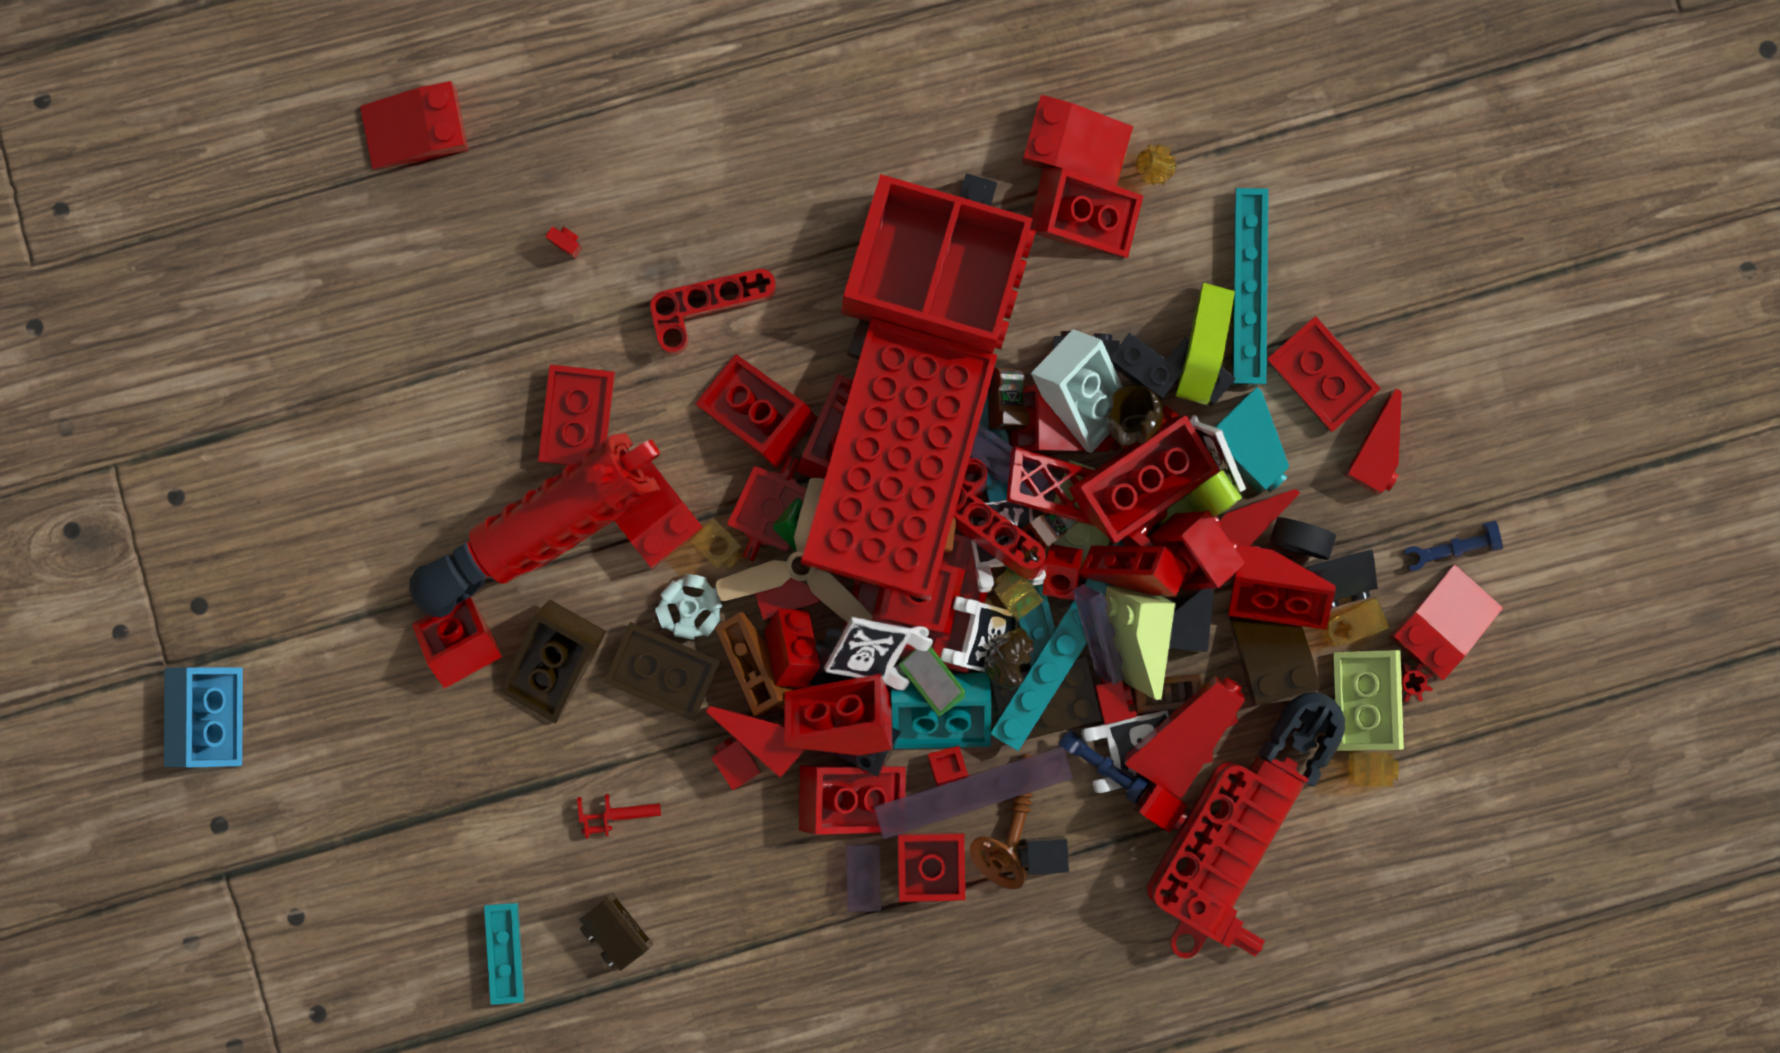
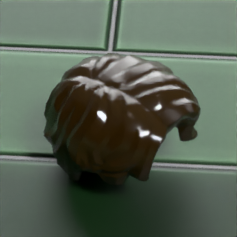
M1140 385L1118 388L1111 394L1109 408L1104 415L1107 430L1111 437L1123 446L1132 445L1136 442L1142 444L1151 439L1160 429L1163 421L1161 402L1157 395L1154 394V391Z
M1017 628L1004 634L986 653L984 670L992 684L999 688L1013 691L1024 681L1020 674L1019 666L1022 663L1028 664L1030 662L1029 652L1034 651V642L1028 637L1023 628Z

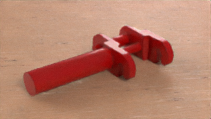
M605 794L606 812L588 815L584 814L582 797H577L579 823L584 822V829H581V834H585L586 839H589V834L605 832L606 837H609V831L613 830V827L608 824L609 819L620 821L662 816L660 803L611 808L610 794ZM603 818V826L589 827L588 820Z

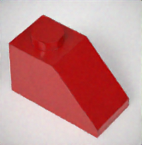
M793 578L788 579L782 586L755 593L764 621L773 618L778 609L799 610L822 602L811 592L809 585Z
M1151 783L1134 809L1168 833L1173 828L1178 831L1188 816L1184 812L1187 805L1155 783Z

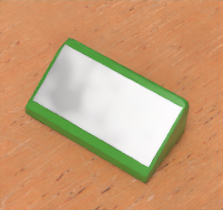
M931 646L926 651L916 648L899 664V667L938 717L965 699V690Z

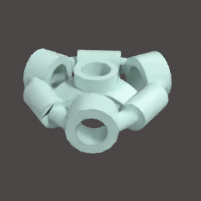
M685 573V576L677 581L672 580L660 594L662 599L658 607L655 608L662 629L666 628L674 632L675 637L694 640L697 636L708 637L722 621L719 609L722 608V604L717 594V589L710 586L707 582V577ZM683 586L703 589L704 592L700 597H691L684 594ZM671 603L676 604L681 619L676 624L673 622L668 604ZM703 610H709L711 614L697 628L694 623L695 619Z

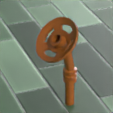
M1022 754L1018 788L1013 793L1016 798L1012 800L1015 806L1011 807L1014 814L1005 844L993 838L983 836L974 839L970 845L971 858L981 873L995 884L1007 889H1018L1026 881V871L1024 867H1021V861L1016 856V850L1027 813L1031 812L1028 806L1032 805V801L1029 798H1033L1030 790L1035 755ZM1001 872H1013L1016 878L1007 877L1001 874Z

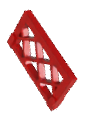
M1014 446L1012 448L1009 462L1007 502L1095 526L1084 515L1082 510L1074 508L1072 504L1076 502L1075 499L1070 502L1059 486L1067 479H1070L1074 485L1079 481L1076 475L1086 477L1094 471L1093 469L1024 450L1020 447ZM1023 460L1036 463L1038 467L1027 473L1022 466ZM1047 467L1064 471L1067 476L1057 482ZM1039 470L1051 485L1050 488L1040 493L1030 478L1031 475ZM1022 481L1026 483L1034 497L1019 493ZM1053 489L1064 505L1047 501L1043 496Z

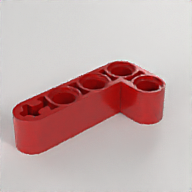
M754 269L656 293L650 302V310L660 347L670 355H679L687 349L689 344L685 320L771 299L776 292V281L773 274L766 269ZM762 277L765 282H770L765 288L766 292L760 293L758 288L748 289L750 296L745 297L741 281L746 280L747 287L756 285L757 279ZM732 284L739 289L738 296L731 301L724 300L720 292L724 286ZM702 292L707 296L703 307L694 308L689 305V298L693 293ZM664 299H669L675 304L674 311L667 316L660 315L657 312L658 304ZM671 331H677L682 334V341L677 347L665 345V336Z
M969 458L965 476L974 473L979 475L980 479L976 482L963 480L958 499L960 503L956 506L953 517L956 519L955 528L1020 577L1030 580L1038 578L1042 575L1045 568L1046 553L1044 547L979 499L987 487V468L981 460ZM974 517H982L986 520V523L981 526H974L969 521ZM1007 536L1011 538L1012 543L1003 546L995 540L998 537ZM1032 557L1036 558V562L1032 560L1028 564L1024 562L1025 558L1027 560L1032 559Z

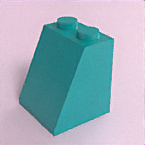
M1256 387L1214 428L1222 431L1240 476L1259 494L1265 490L1270 493L1279 487L1287 479L1284 472L1290 466L1264 395Z

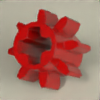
M1404 663L1402 664L1404 672L1401 673L1402 692L1404 693L1403 701L1408 702L1411 695H1414L1418 702H1422L1423 697L1421 693L1433 691L1430 686H1427V679H1430L1433 675L1423 674L1421 672V663H1417L1414 670H1411L1409 665ZM1408 675L1419 678V682L1415 684L1416 690L1406 687L1405 683L1410 681Z

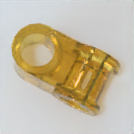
M1374 597L1330 618L1327 629L1322 630L1323 637L1328 643L1340 646L1350 644L1361 638H1367L1390 626L1377 597ZM1337 624L1339 626L1345 625L1347 631H1344L1342 636L1334 635L1333 631L1338 628Z

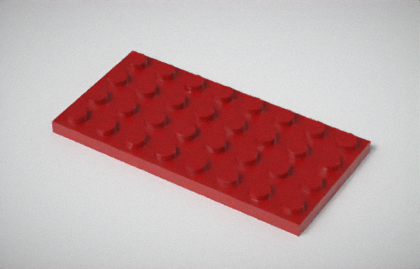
M871 318L801 564L925 600H931L997 360V354Z

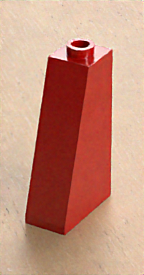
M1214 676L1127 752L1124 757L1125 765L1182 799L1245 701L1243 693L1240 692L1242 687L1228 677H1225L1222 681Z

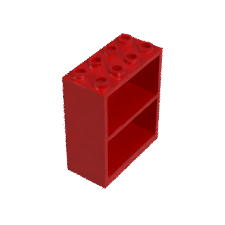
M880 174L843 295L841 314L867 322L874 318L993 353L995 348L1001 350L1009 322L1003 319L1011 318L1018 291L1012 290V288L1019 289L1027 261L1022 260L1021 257L1028 259L1036 233L1035 230L1030 229L1033 218Z

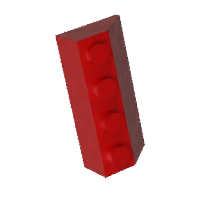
M1183 415L1172 417L1161 425L1160 429L1151 439L1142 444L1136 442L1068 489L1084 515L1110 541L1117 543L1220 472V469L1188 417Z

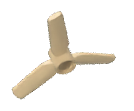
M811 478L809 480L794 536L797 551L789 556L787 562L772 560L718 580L716 582V589L721 601L782 586L788 579L793 578L797 581L807 580L811 592L847 623H849L851 617L872 620L870 612L830 572L811 566L809 573L802 575L798 574L793 568L794 559L798 556H803L825 479Z

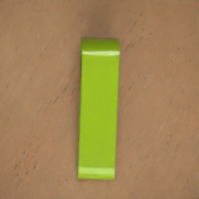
M1202 283L1195 308L1186 360L1182 369L1183 372L1179 378L1175 397L1208 405L1223 360L1235 291Z
M1220 471L1169 507L1167 510L1168 515L1163 521H1158L1161 526L1175 513L1209 510L1212 516L1216 517L1242 497L1225 473Z

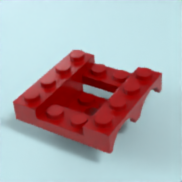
M954 534L952 552H944L930 601L915 602L908 594L856 579L854 580L852 595L872 615L871 621L909 629L919 626L927 628L929 631L927 638H931L933 641L931 648L941 658L943 648L962 652L971 616L970 613L953 609L956 596L985 604L987 592L981 593L978 591L970 539L966 536ZM845 621V624H844L843 632H844L846 626L848 625V623H847L846 621ZM906 643L900 657H908L916 648ZM943 662L947 668L966 673L969 671L967 667Z

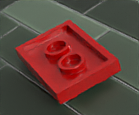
M1317 316L1312 318L1267 358L1270 366L1330 433L1336 430L1381 390L1378 384Z
M549 365L538 462L566 466L575 464L583 459L584 454L608 438L616 372Z

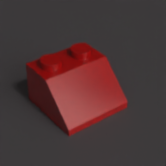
M472 596L455 606L449 615L444 617L427 615L411 624L427 665L444 689L502 657L496 641Z

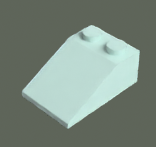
M1073 329L1031 374L1044 400L1084 449L1092 453L1109 435L1104 415L1109 408L1111 394L1118 388H1123L1102 340Z

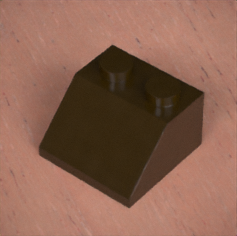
M614 893L610 894L579 919L583 924L580 927L581 932L589 942L597 941L604 950L600 955L611 969L617 966L622 971L654 944Z

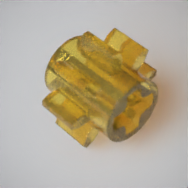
M1149 144L1147 149L1139 153L1136 159V171L1144 174L1142 182L1155 185V183L1164 185L1165 180L1172 178L1176 171V157L1169 155L1171 148L1160 144L1157 146Z

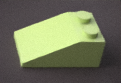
M1107 586L1106 595L1102 603V618L1120 678L1124 683L1155 700H1161L1175 603L1162 596L1147 595L1118 586Z

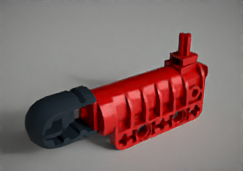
M627 433L611 435L584 454L582 460L575 464L567 465L559 475L546 479L539 488L526 492L519 501L506 505L499 514L488 517L471 528L469 531L470 542L455 549L452 556H444L429 564L420 566L414 571L409 580V592L413 603L422 612L432 617L449 615L455 606L485 585V580L495 579L501 584H508L520 575L542 568L658 493L661 489L655 479L644 476L640 470L661 455L653 439L629 451L628 449L634 444Z
M1311 692L1303 693L1292 699L1284 708L1270 732L1271 741L1264 742L1258 753L1263 759L1256 757L1249 770L1232 762H1222L1217 765L1148 881L1146 891L1149 899L1161 909L1180 919L1169 940L1171 950L1178 957L1188 959L1196 956L1208 936L1228 948L1233 944L1254 957L1261 952L1265 940L1242 927L1244 922L1235 917L1238 911L1233 907L1305 784L1312 787L1316 786L1321 777L1320 769L1327 767L1341 743L1345 732V717L1341 707L1327 695ZM1301 721L1304 724L1299 732L1292 731L1294 739L1292 747L1306 754L1309 749L1317 748L1319 744L1313 758L1308 759L1303 775L1298 773L1296 769L1298 763L1286 757L1284 761L1274 759L1278 751L1283 750L1286 744L1285 739L1292 728H1299ZM1319 732H1326L1325 736L1320 735L1317 737V743L1314 741ZM1230 773L1237 778L1234 783L1227 779ZM1221 786L1224 791L1229 792L1228 796L1218 792ZM1219 799L1221 802L1220 810L1215 814H1211V803ZM1203 817L1212 822L1210 827L1207 823L1201 822ZM1196 831H1199L1203 834V838L1201 840L1194 837V833ZM1187 844L1191 848L1196 849L1194 854L1185 849ZM1182 857H1187V866L1183 870L1177 871V861ZM1171 874L1178 879L1177 883L1172 879H1167L1168 876ZM1163 888L1170 891L1167 897L1160 894ZM1182 934H1190L1194 939V946L1188 952H1181L1176 947L1177 938Z

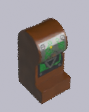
M994 368L988 389L989 430L1016 431L1030 425L1029 412H1025L1023 394L1025 379L1022 370Z
M1045 512L1021 530L1030 537H1032L1033 531L1045 550L1078 524L1079 521Z

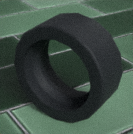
M1277 517L1270 542L1299 554L1329 560L1336 534L1309 523Z

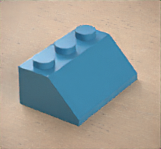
M165 668L164 767L242 766L243 668Z

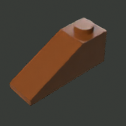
M739 612L716 626L715 629L753 715H770L784 709L785 691L795 689L794 687L775 685L768 646L743 612Z

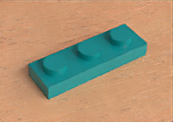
M519 903L484 905L490 1005L525 1002Z

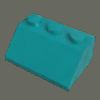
M952 673L965 690V699L939 717L911 681L905 690H897L891 687L892 727L901 731L894 749L951 748L955 746L960 748L991 747V688L988 675L986 673Z

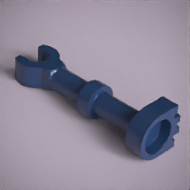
M1495 520L1482 524L1484 531L1482 535L1462 540L1456 537L1450 539V543L1426 549L1416 546L1407 547L1404 550L1405 554L1414 552L1419 556V562L1408 566V569L1410 571L1420 570L1426 562L1452 555L1454 558L1463 556L1464 552L1488 547L1492 552L1503 550L1498 523Z
M1069 731L1068 734L1066 733L1058 744L1064 750L1083 758L1098 769L1097 773L1102 777L1108 776L1127 790L1125 798L1134 804L1139 801L1151 783V780L1142 775L1134 780L1114 765L1115 761L1107 757L1105 759L1088 747L1087 743L1073 731Z

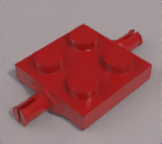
M787 455L780 473L769 472L754 465L727 524L743 532L749 538L741 557L747 559L753 548L748 560L754 562L761 544L772 545L785 552L788 551L790 545L772 527L796 498L799 497L804 501L807 489L799 486L792 479L800 460L794 458L788 470L793 457Z

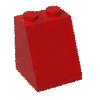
M1037 385L1024 386L1025 412H1029L1030 425L1016 431H1009L1011 450L1016 446L1038 454H1095L1110 451L1108 442L1111 434L1092 453L1087 452L1041 396Z

